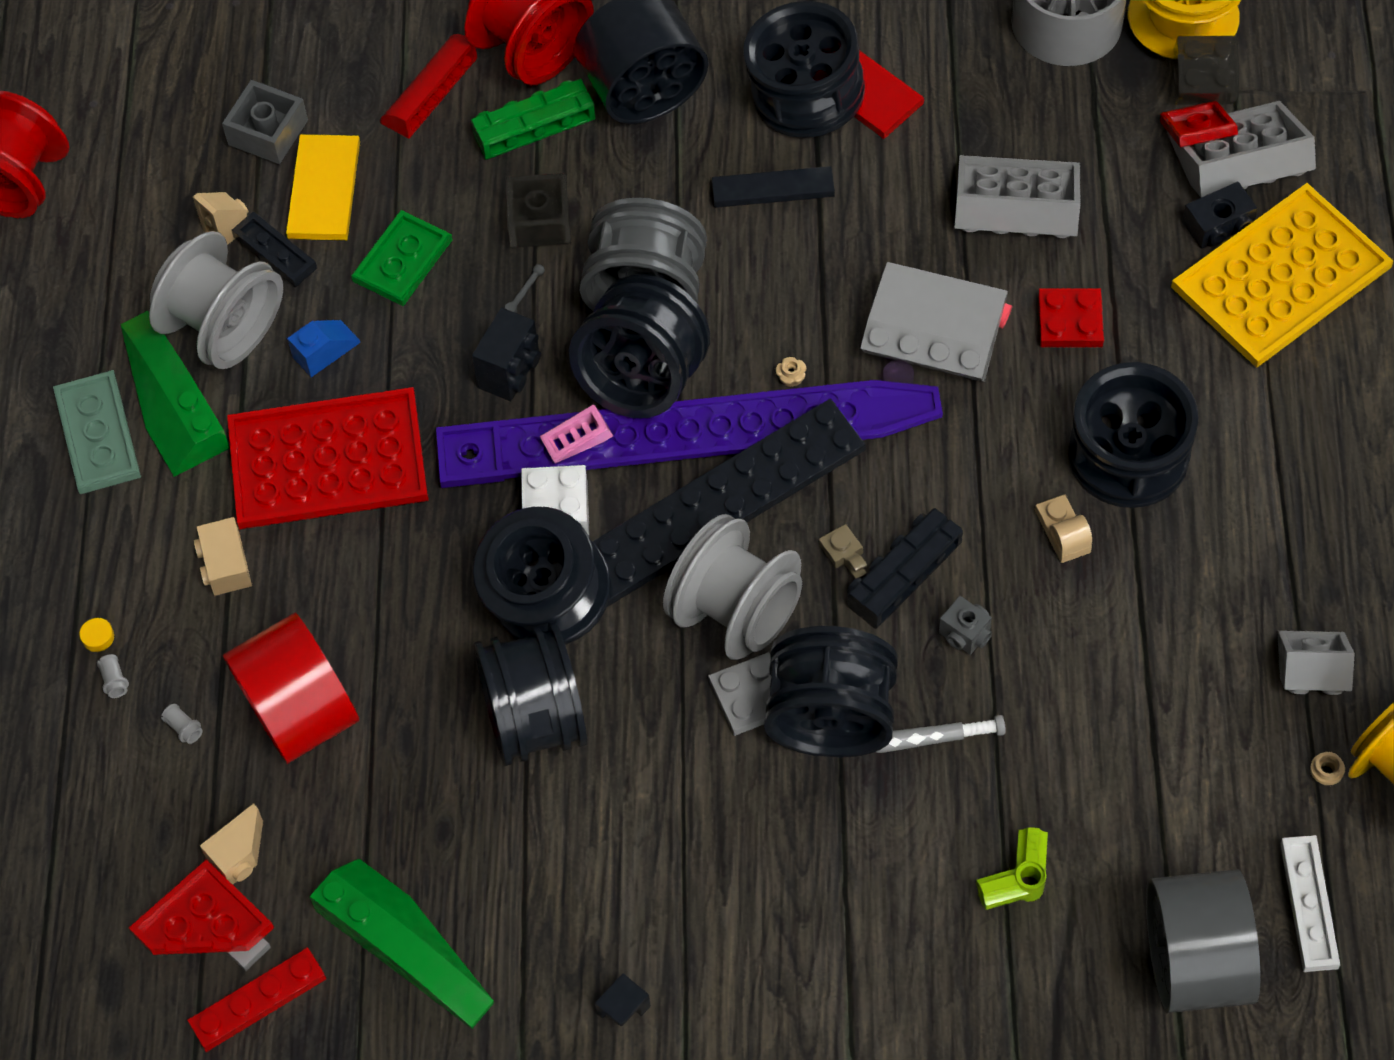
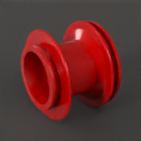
M470 0L465 17V36L468 42L478 49H489L502 43L507 44L504 60L508 74L526 84L538 85L555 77L574 59L576 37L581 27L594 13V7L591 0Z
M0 91V215L12 218H25L33 215L46 198V192L41 181L33 173L38 161L55 162L62 160L68 155L70 148L66 135L52 115L35 102L7 91Z

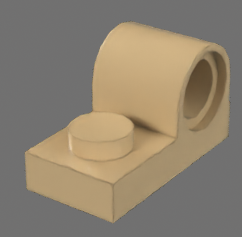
M1066 495L1036 504L1035 512L1061 563L1091 553L1092 534L1088 522L1083 515H1075Z

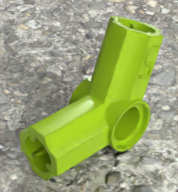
M1031 827L1018 830L1016 868L976 880L978 896L985 910L1019 900L1035 901L1041 897L1046 882L1048 832H1044L1040 828ZM1033 877L1038 883L1027 885L1022 881V878Z

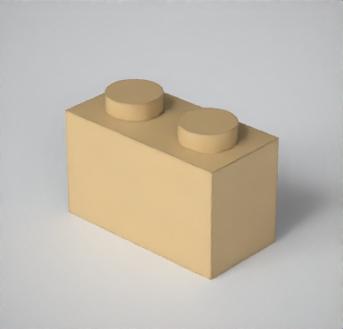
M231 517L197 526L199 539L194 540L198 559L204 557L205 566L200 567L204 585H211L214 596L251 587L250 574L235 518Z

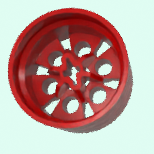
M296 612L222 654L240 689L286 764L360 721L337 675Z

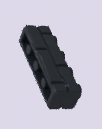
M933 508L927 515L920 514L914 520L911 526L912 530L906 536L899 535L891 544V551L884 558L878 556L870 565L869 573L863 579L860 577L856 578L848 587L849 609L858 616L863 617L873 628H878L962 543V528L952 520H948L936 508Z

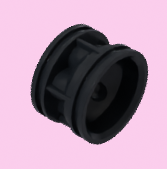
M816 1L791 2L770 10L760 17L749 30L744 43V59L748 75L751 79V90L756 111L767 126L781 134L792 137H815L837 130L855 116L864 100L865 81L863 69L859 61L857 33L851 20L842 11L831 5ZM818 71H824L829 74L818 81L812 78ZM789 74H793L797 78L792 84L780 83Z
M1128 362L1115 364L1094 374L1083 385L1077 396L1073 415V428L1068 448L1069 464L1078 483L1095 498L1118 507H1145L1169 497L1178 489L1187 474L1197 431L1198 410L1192 393L1171 372L1147 363ZM1147 414L1156 418L1159 422L1151 428L1144 429L1138 424L1137 418ZM1114 415L1120 419L1122 424L1117 429H1111L1103 423L1101 417ZM1099 445L1106 446L1107 448H1109L1112 454L1104 450ZM1156 445H1166L1171 449L1164 455H1156L1151 452L1152 447Z
M838 626L800 628L781 635L773 642L769 665L771 675L770 694L766 702L764 720L765 732L773 741L800 753L838 758L871 754L883 749L890 743L893 737L894 711L888 703L889 690L896 683L898 656L895 649L888 642L861 630Z

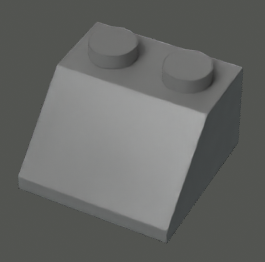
M1278 631L1280 680L1284 690H1289V692L1294 694H1306L1309 690H1320L1329 695H1339L1342 691H1352L1355 653L1345 632Z

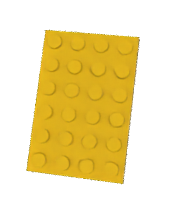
M1306 183L1173 279L1171 288L1257 368L1392 268L1393 260L1314 188Z

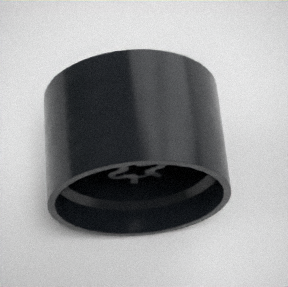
M611 0L588 18L578 32L574 44L576 59L608 114L616 121L628 124L651 121L681 106L701 86L709 66L706 53L674 0Z

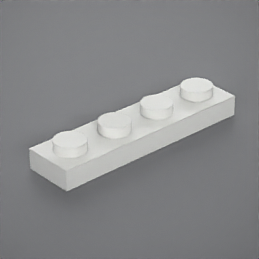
M1317 836L1282 838L1280 844L1303 972L1337 970L1340 966Z

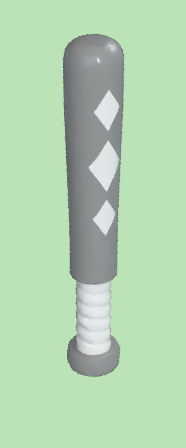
M1002 715L994 716V720L971 724L959 722L894 730L890 743L876 752L883 753L962 740L964 737L989 734L991 732L997 735H1004L1006 732L1005 722Z

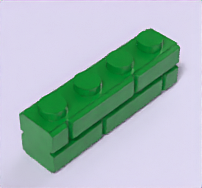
M578 79L573 82L570 80L564 81L557 88L546 92L537 91L530 98L519 102L510 101L503 108L495 111H483L471 119L474 138L485 160L595 120L596 118L593 100L587 92L582 79Z

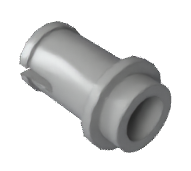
M113 654L101 657L100 661H97V665L104 681V693L108 694L110 698H119L125 695L128 691L129 682L122 675L118 657Z
M171 704L163 711L161 719L179 734L178 739L181 742L192 744L201 737L203 732L202 728H200L201 723L198 720H192L177 704Z

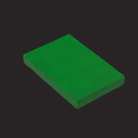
M400 210L351 275L352 281L404 307L452 242V234Z

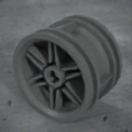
M626 198L607 203L598 209L592 218L588 239L591 255L584 263L579 289L583 301L594 311L595 306L607 289L617 280L630 275L647 274L676 284L697 303L700 283L696 272L703 264L707 244V235L704 227L690 212L661 200Z

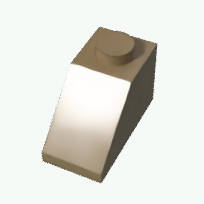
M226 192L197 193L194 195L193 200L203 231L205 233L210 231L219 232L225 237L227 245L235 239L231 230L247 217L248 209L245 204L239 199L234 200Z
M253 803L200 845L205 858L232 884L245 880L252 873L253 868L257 866L263 820L258 808Z

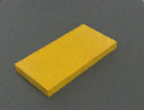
M300 134L286 231L288 239L348 240L360 147L359 136Z

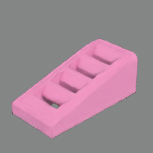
M593 404L541 435L540 438L556 464L605 442L613 437V434L600 411ZM594 422L597 428L592 431L589 424ZM583 428L586 435L581 437L577 429ZM568 433H571L575 440L571 444L565 436ZM559 438L564 448L558 450L553 440Z

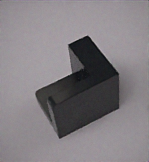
M624 973L595 1002L597 1014L601 1018L607 1015L619 1026H623L635 1012L642 1016L651 1007L649 994Z

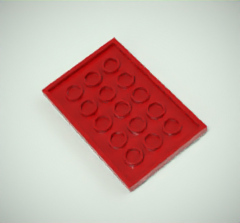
M414 387L227 415L236 516L239 529L429 501Z

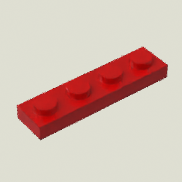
M307 947L187 1021L204 1050L208 1052L327 978Z

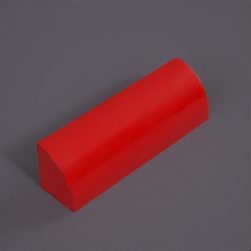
M453 34L381 117L380 123L410 139L476 61V48L468 42L465 35Z

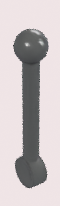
M536 264L533 267V274L513 302L505 305V309L517 313V305L536 278L544 274L545 268L543 265Z

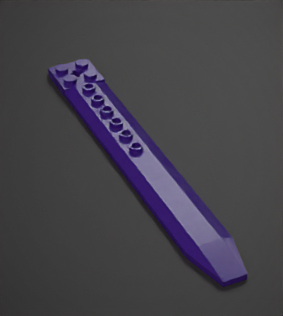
M869 380L675 401L670 409L650 418H631L618 415L608 409H602L599 411L611 430L613 437L556 464L540 436L580 412L436 427L441 488L502 482L505 481L504 479L522 477V468L585 465L586 470L737 454L830 398L862 440L883 438L942 418L943 412L938 386ZM594 422L589 424L592 431L597 428ZM583 428L577 429L581 437L586 435ZM571 433L565 435L570 444L575 441ZM559 438L553 440L558 450L564 448ZM473 449L474 454H478L473 459L462 457L467 455V450Z

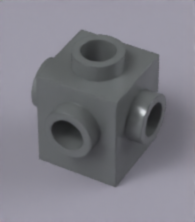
M959 596L940 618L939 634L944 636L953 648L964 650L971 655L977 647L983 648L991 638L992 617L989 616L987 610L978 604L973 605L962 596Z

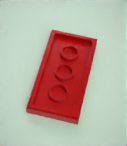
M859 50V61L863 69L865 81V96L860 109L854 117L885 139L924 104V97ZM818 71L812 78L818 81L829 74L824 71Z

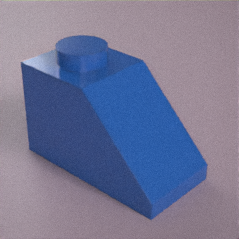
M341 320L311 321L287 338L293 359L310 377L316 375L360 343L357 336Z

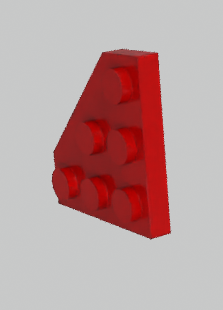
M206 859L133 923L129 929L153 955L249 951L272 931L274 926L263 913Z

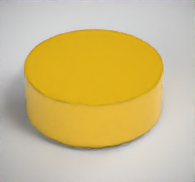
M93 618L82 625L80 639L86 649L100 652L107 649L113 643L114 631L107 620Z

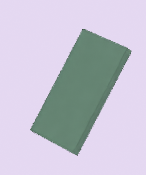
M114 370L53 386L79 493L84 494L141 478Z

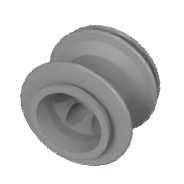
M210 231L180 245L164 262L152 285L149 318L153 330L159 334L173 333L187 324L199 331L197 353L200 360L219 369H227L246 358L269 330L282 300L283 280L266 262L251 263L238 272L226 265L228 255L227 241L219 232Z
M723 514L704 525L680 555L668 579L663 598V608L665 613L674 619L675 624L682 628L695 625L707 615L727 627L724 643L726 656L731 660H738L752 652L765 648L786 625L801 594V559L796 551L788 550L778 554L766 563L747 551L750 541L748 523L743 519H735L731 515Z

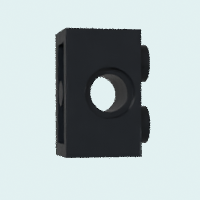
M1237 181L1186 204L1182 223L1202 249L1211 244H1220L1227 237L1240 232L1255 221L1258 208Z

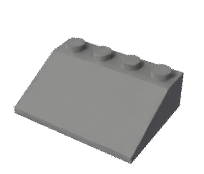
M1281 101L1228 113L1238 126V135L1179 147L1167 132L1190 185L1201 198L1237 181L1246 189L1251 185L1272 183L1279 178L1300 176L1307 171L1316 169L1315 137Z
M959 156L955 229H962L966 232L984 230L992 231L996 234L1015 232L1023 233L1027 236L1047 234L1058 238L1077 236L1080 213V163Z
M887 262L868 317L860 349L864 353L985 382L1008 291Z

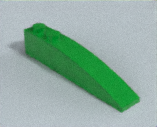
M149 311L120 324L145 428L173 477L230 449L224 429L165 334H159L153 330L150 324Z
M361 859L354 860L333 870L310 895L314 909L318 914L471 1029L475 1027L494 1004L493 999L411 896Z

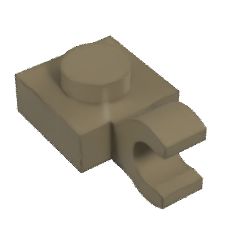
M846 524L819 538L820 548L835 568L845 565L854 579L867 575L864 569L867 567V564L861 557L863 546Z

